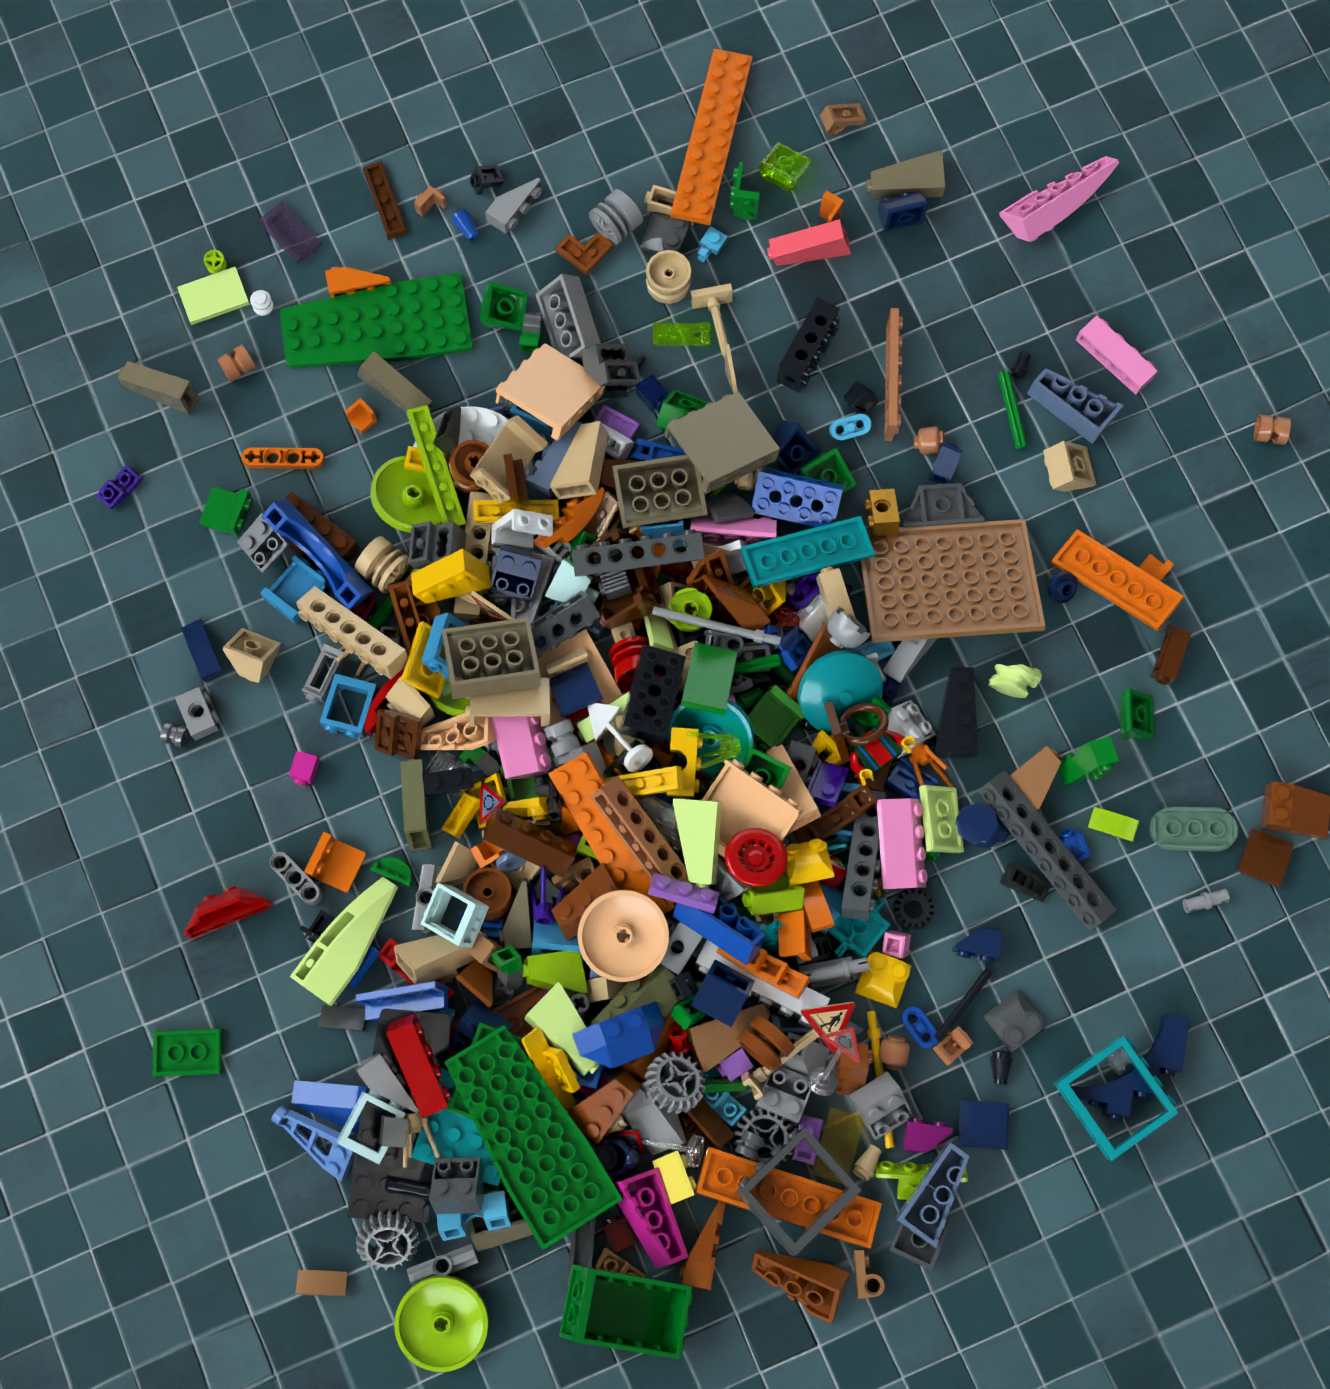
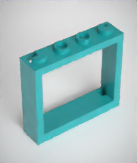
M1124 1036L1116 1037L1053 1082L1105 1158L1113 1161L1178 1114L1175 1109L1177 1106L1176 1102L1169 1094L1165 1095L1161 1089L1163 1087L1161 1081L1157 1076L1150 1074L1148 1071L1149 1065L1142 1056L1138 1057L1134 1051L1136 1049L1134 1043L1128 1037L1125 1039ZM1121 1047L1166 1111L1113 1148L1069 1084Z

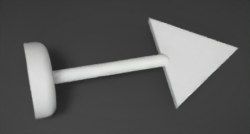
M600 703L589 705L588 711L595 741H598L607 728L628 751L624 758L626 769L630 772H637L646 767L652 759V749L645 744L632 748L610 724L621 707Z

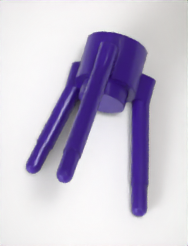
M542 866L541 902L538 906L534 885L530 884L529 888L533 906V919L538 924L547 925L553 923L555 917L551 911L553 909L552 904L546 902V867ZM564 888L560 889L555 906L562 900Z

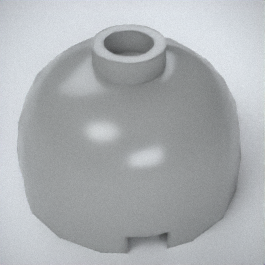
M838 606L828 619L827 629L832 636L829 640L838 648L841 645L846 648H856L864 643L871 633L866 632L867 629L850 613L846 616L843 613L845 609Z

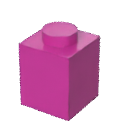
M296 751L288 776L294 780L293 783L302 787H306V784L313 785L321 761L315 755Z

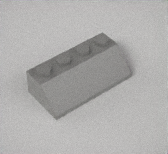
M561 274L535 294L552 348L579 363L583 361L581 350L594 344H601L578 276Z

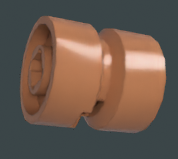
M242 344L234 348L231 355L226 353L216 359L230 382L240 378L242 372L248 373L256 368Z
M1259 414L1254 427V440L1260 442L1271 440L1274 444L1285 445L1290 434V418L1277 416L1273 419L1271 415Z

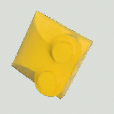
M547 796L512 801L503 806L515 815L532 817V821L549 819L548 806L546 804Z
M812 839L809 842L793 843L786 847L788 854L786 871L790 886L835 877L825 841Z
M869 951L867 963L869 964L870 971L861 972L854 993L897 1009L910 974L911 965L885 954Z

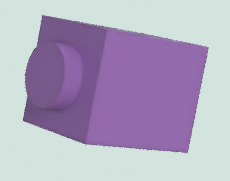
M739 1047L719 1062L716 1068L722 1078L727 1076L731 1082L753 1068V1065L742 1047Z

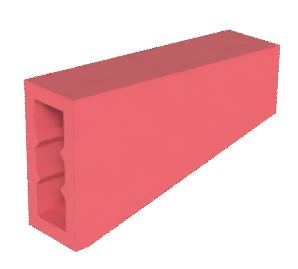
M840 219L769 239L770 247L767 248L769 259H773L777 266L852 254L848 235Z

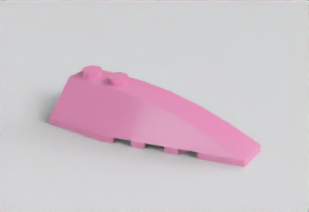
M1105 156L1082 167V172L1066 175V180L1055 183L1053 181L1047 184V189L1041 192L1035 190L999 212V215L1017 238L1028 242L1034 241L1039 235L1052 230L1055 225L1063 221L1091 197L1119 164L1118 159Z

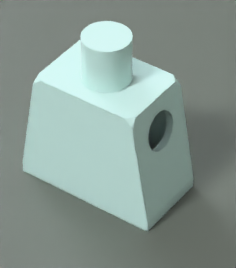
M564 558L545 596L565 602L580 591H583L595 603L600 592L589 587L593 579L590 575L575 577L573 563Z

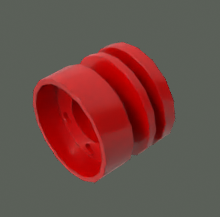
M627 637L615 643L609 651L616 685L624 692L630 691L641 648L644 644L650 646L649 639L646 637Z

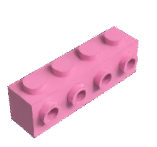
M1096 315L1079 331L1076 341L1135 395L1153 380L1157 373L1155 366L1150 361H1146L1136 348L1126 343L1121 334L1115 333L1105 320L1100 319Z

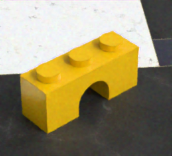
M672 727L670 752L682 753L687 759V765L681 771L683 789L669 791L667 796L694 798V793H699L700 780L695 779L696 770L700 771L701 757H697V748H702L703 735H699V729Z

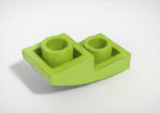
M1094 807L1088 828L1133 842L1140 821Z

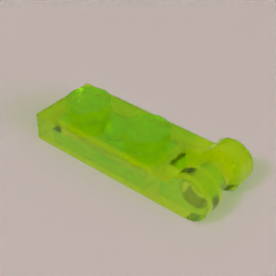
M653 323V345L708 346L711 344V337L709 336L711 323ZM694 332H699L700 336L694 337Z

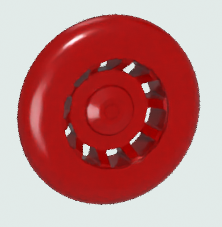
M747 828L741 830L729 840L725 848L724 858L728 871L736 880L752 887L770 885L776 882L786 870L788 863L786 847L778 836L766 829Z

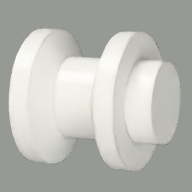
M258 290L251 295L250 302L256 314L266 316L273 311L274 304L268 292Z

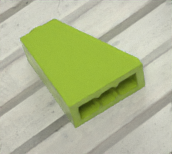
M561 951L527 956L523 961V977H526L527 984L551 990L559 982L568 996L579 993L586 995L588 993L580 952Z

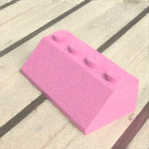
M708 515L691 518L690 530L696 529V533H701L702 542L720 547L737 540L754 544L776 538L777 520H772L770 517H760V519L752 518L716 524L712 516Z
M541 716L491 717L505 779H531L549 773L552 765L546 737L541 726Z
M920 799L877 800L883 889L926 887L928 875L924 865L926 851L923 847L922 839L924 837V828L921 825L923 809Z

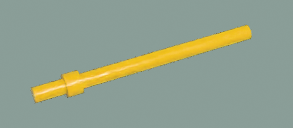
M869 1011L867 1012L869 1026L867 1035L871 1041L875 1076L877 1078L884 1074L883 1063L879 1060V1038H881V1031L877 1026L876 1012ZM891 1130L884 1135L886 1148L895 1147L893 1131Z

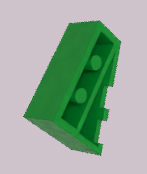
M1111 736L1086 743L1076 750L1077 755L1075 756L1068 754L1066 759L1060 760L1061 764L1058 770L1064 787L1092 779V782L1104 779L1105 775L1109 774V771L1114 769V765L1119 761Z

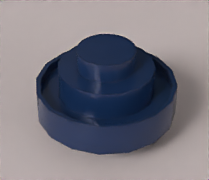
M1065 571L1056 573L1048 584L1049 597L1058 603L1070 601L1077 592L1078 581L1076 577Z

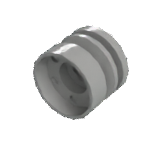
M615 189L604 199L605 204L600 202L596 208L589 212L590 220L596 230L613 245L619 244L622 239L627 237V231L632 232L643 223V217L637 205L627 194L619 189Z

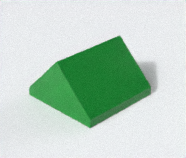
M1130 688L1125 689L1119 696L1120 738L1154 739L1153 696Z

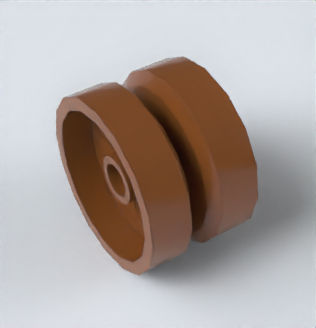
M467 440L459 444L453 451L448 462V469L453 485L458 490L470 493V491L479 492L484 489L479 487L469 475L489 446L479 440Z
M489 867L475 870L468 876L463 885V892L489 906L483 922H496L509 914L514 901V894L509 879L502 871Z
M757 1014L750 1022V1027L754 1033L743 1030L736 1040L756 1061L774 1073L782 1064L780 1057L776 1053L783 1057H788L795 1049V1046L780 1029Z

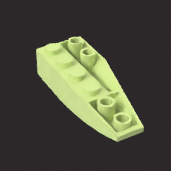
M382 877L366 889L326 928L290 977L332 1006L358 971L398 887Z

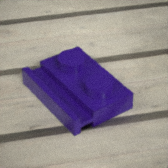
M819 760L807 788L814 802L835 808L849 775V768L832 763L825 764L822 763V760Z

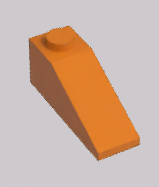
M333 267L325 271L331 298L343 294H355L356 291L367 289V291L375 290V287L386 284L387 286L391 285L390 278L387 276L349 267Z

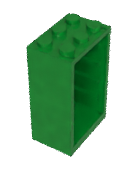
M572 1264L559 1337L577 1343L680 1359L685 1345L683 1340L684 1331L689 1322L688 1308L693 1299L692 1287L676 1282Z

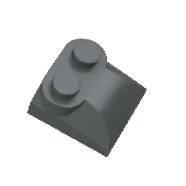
M652 212L640 249L655 254L665 250L681 253L691 227V221L671 218L670 215Z
M1019 990L982 1016L1009 1052H1013L1046 1027L1042 1016L1033 1009Z
M900 1224L889 1251L932 1271L950 1227L944 1225L937 1248H934Z

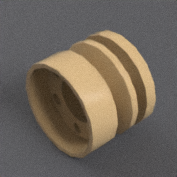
M379 536L362 551L354 570L365 580L372 579V585L378 587L382 593H388V585L399 583L410 567L408 563L409 556L403 554L400 549L394 551V545L383 536Z

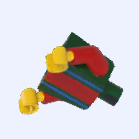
M859 723L850 732L855 737H863L873 733L878 727L876 726L867 732ZM887 729L880 739L871 744L851 746L849 754L851 769L860 778L862 785L865 786V779L870 778L874 781L873 775L900 756L903 751L902 748L909 754L912 751L908 746H917V743L911 736L905 737Z

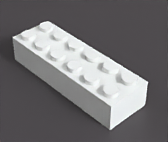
M706 940L695 964V968L698 969L697 973L703 977H706L716 959L753 979L755 982L747 997L748 999L752 996L759 1000L758 1003H764L769 1009L773 1006L779 1009L778 1013L789 1019L791 1016L799 1019L798 1023L804 1027L811 1028V1025L801 1014L800 1010L828 1005L830 998L806 987L800 999H797L756 978L717 954L716 951L719 947L709 940Z

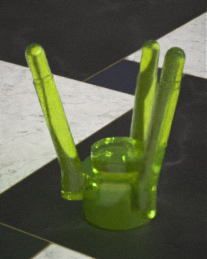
M699 732L687 733L691 737L724 740L720 742V750L698 756L704 759L722 755L701 764V769L729 758H735L741 754L740 741L738 737L733 738L732 733L725 735Z

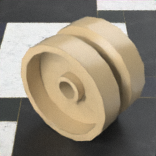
M672 250L660 251L652 256L646 268V286L652 298L660 303L672 304L686 297L691 285V267L687 258L683 254Z

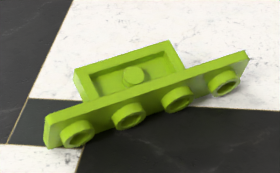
M883 1161L877 1163L875 1173L877 1178L898 1179L897 1199L907 1200L932 1163L924 1165L913 1162L903 1164ZM966 1168L960 1182H968Z

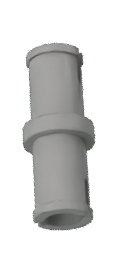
M1226 889L1212 893L1203 892L1200 896L1184 899L1182 904L1185 912L1190 913L1203 908L1208 910L1214 905L1225 902L1228 903L1230 896Z

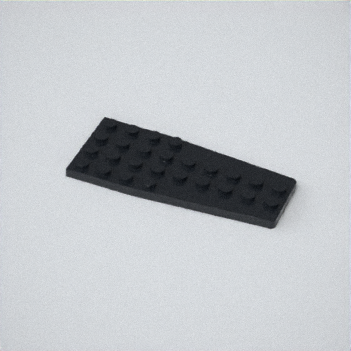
M387 1008L381 1010L372 1057L377 1053L381 1056L386 1054L393 1064L390 1068L393 1074L397 1075L399 1073L405 1081L406 1085L403 1088L407 1094L411 1093L386 1034L389 1024L416 1012L417 1018L424 1030L427 1044L429 1043L432 1049L435 1065H438L440 1069L448 1070L445 1061L449 1059V1015ZM366 1086L365 1092L368 1093L370 1089ZM383 1096L380 1099L388 1104L390 1102L389 1099ZM366 1101L361 1111L356 1141L378 1151L381 1146L379 1139L382 1115L395 1118L396 1115ZM405 1107L401 1109L406 1113L405 1115L415 1113ZM419 1133L413 1134V1150ZM388 1147L380 1164L354 1152L347 1218L369 1219L371 1214L378 1217L379 1211L385 1215L390 1210L392 1215H395L398 1211L401 1217L407 1215L409 1221L437 1223V1214H435L429 1200L387 1192L390 1177L431 1185L434 1165L408 1157L407 1168H404L402 1147Z

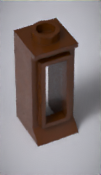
M1168 625L1164 629L1166 636L1158 654L1153 673L1150 676L1157 683L1163 685H1171L1175 681L1192 634L1191 632Z

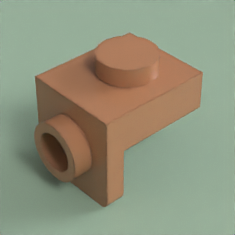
M429 186L415 199L416 213L423 217L435 203L445 209L447 207L445 194L441 190H435Z
M958 1026L940 1041L933 1050L948 1066L973 1044V1041Z

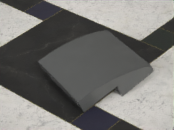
M734 493L705 496L707 513L712 516L716 524L752 519L755 513L743 498Z

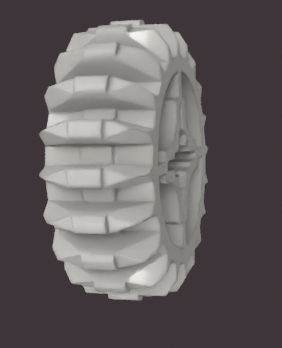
M674 1051L668 1055L663 1053L660 1057H656L647 1067L648 1071L644 1077L647 1081L644 1083V1087L650 1088L647 1091V1095L654 1097L652 1103L658 1102L659 1109L666 1107L667 1113H671L673 1110L676 1114H680L682 1111L685 1113L691 1108H695L703 1098L702 1093L706 1088L703 1084L706 1079L700 1077L703 1070L696 1069L698 1062L693 1064L690 1062L691 1056L685 1059L683 1052L677 1056ZM661 1070H662L663 1073H664V1075H663L664 1082H663L662 1084H661V1081H660V1072H661ZM687 1082H688L689 1085H690L689 1095H687V1093H686V1090H687V1088H686V1083H687Z
M758 1109L759 1115L757 1116L753 1110L749 1112L752 1117L750 1120L746 1115L742 1117L746 1122L745 1125L737 1123V1127L741 1128L742 1132H734L735 1136H741V1140L734 1141V1145L743 1143L742 1135L748 1128L758 1136L759 1133L765 1135V1133L768 1134L773 1130L768 1138L770 1143L768 1145L764 1143L762 1147H759V1149L765 1147L772 1151L776 1147V1144L773 1142L774 1134L779 1129L781 1130L784 1145L788 1141L787 1135L789 1133L787 1130L793 1126L792 1124L784 1126L785 1118L779 1120L778 1115L771 1116L770 1112L763 1114V1110ZM769 1120L775 1124L768 1130H762L754 1122ZM757 1157L756 1162L759 1163V1162H761L763 1159H764L765 1161H767V1160H769L770 1158H760V1157ZM786 1157L781 1161L785 1163L787 1161Z
M390 1210L385 1215L379 1211L378 1217L371 1214L369 1221L364 1220L362 1227L358 1229L356 1237L357 1252L360 1254L362 1261H366L368 1267L375 1265L376 1270L384 1267L385 1271L388 1270V1267H392L396 1271L397 1265L400 1264L404 1267L406 1260L411 1261L413 1254H416L419 1244L418 1229L415 1227L413 1220L409 1221L407 1215L401 1217L399 1211L395 1215H392ZM401 1234L406 1238L404 1243L400 1242L399 1236ZM371 1238L375 1240V1247L369 1243Z

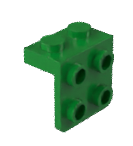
M739 162V167L734 168L730 209H733V217L742 218L743 220H757L760 193L741 190L743 162Z
M214 487L210 492L199 523L203 527L239 537L241 530L244 529L247 514L253 506V498L249 491L241 488L239 493H234Z

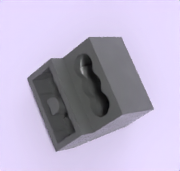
M594 344L581 350L584 371L600 386H633L640 383L638 364L631 361L629 344Z
M431 521L412 525L408 563L415 569H422L456 551L465 550L466 532L454 521L434 525Z

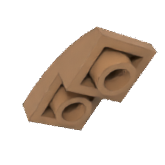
M606 1247L593 1265V1268L646 1277L643 1272Z
M298 1270L295 1294L344 1297L346 1294L347 1272Z

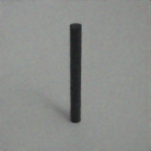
M985 968L936 1032L934 1037L937 1040H943L992 976L993 972L989 968Z

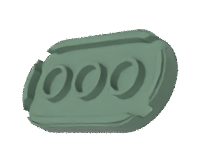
M1165 807L1151 818L1149 833L1154 843L1164 850L1219 852L1229 848L1235 842L1238 836V824L1228 811L1218 807Z

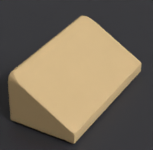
M581 647L546 662L545 667L550 678H553L590 662V658L585 647Z

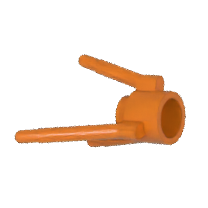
M921 743L911 750L910 754L912 757L909 760L914 767L920 786L924 785V781L918 764L924 766L930 763L949 787H954L938 767L940 765L946 770L947 766L930 750L928 745Z

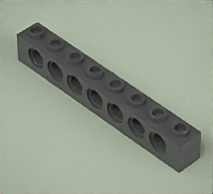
M1005 770L978 790V793L990 808L995 810L998 818L1089 931L1104 922L1116 911V908Z

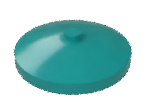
M839 650L820 657L807 669L800 681L798 704L801 713L816 729L833 734L824 703L833 702L837 718L839 719L841 714L851 706L860 703H870L874 696L882 698L883 683L880 672L871 660L855 651ZM852 717L847 721L850 731L855 727Z
M729 699L725 716L684 707L681 704L671 716L666 740L671 743L672 727L699 729V735H703L702 748H697V757H701L700 770L711 777H714L716 772H721L725 766V760L733 761V759H736L744 764L750 749L754 748V730L750 719L740 706ZM676 753V755L687 761L682 753Z

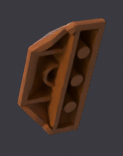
M720 549L700 559L686 579L688 588L697 589V591L702 594L704 593L710 599L712 613L709 620L721 619V623L738 626L740 624L702 579V576L706 574L734 585L724 551Z
M407 580L388 585V590L405 649L409 656L419 623L424 621L432 626L435 616L441 615L437 601L426 604L413 596L412 582Z
M825 622L822 623L787 692V695L796 703H798L800 681L807 669L820 657L838 651V647L829 640L832 636L828 632L827 623Z

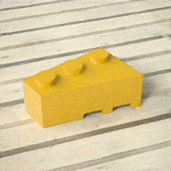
M464 549L411 573L413 596L426 604L468 594L472 591L476 592L491 588L489 566Z

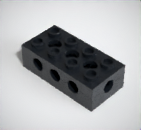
M817 297L779 364L778 383L798 393L802 387L805 388L811 378L809 376L811 371H815L819 365L821 353L825 354L828 349L830 337H834L838 331V323L841 319L838 316L839 307Z
M643 645L638 655L619 734L662 745L667 737L686 656Z

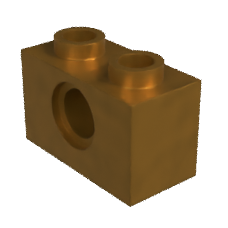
M895 489L869 490V497L865 499V511L870 514L867 516L868 528H872L873 537L898 535L900 519Z

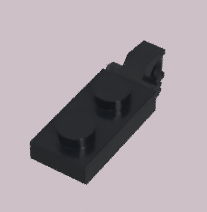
M471 767L422 774L426 797L467 791L469 788H474V783L485 781L483 770L472 771Z

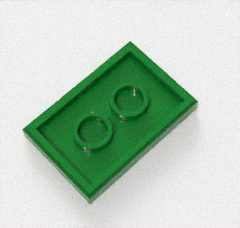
M221 1028L153 1031L152 1077L222 1075Z

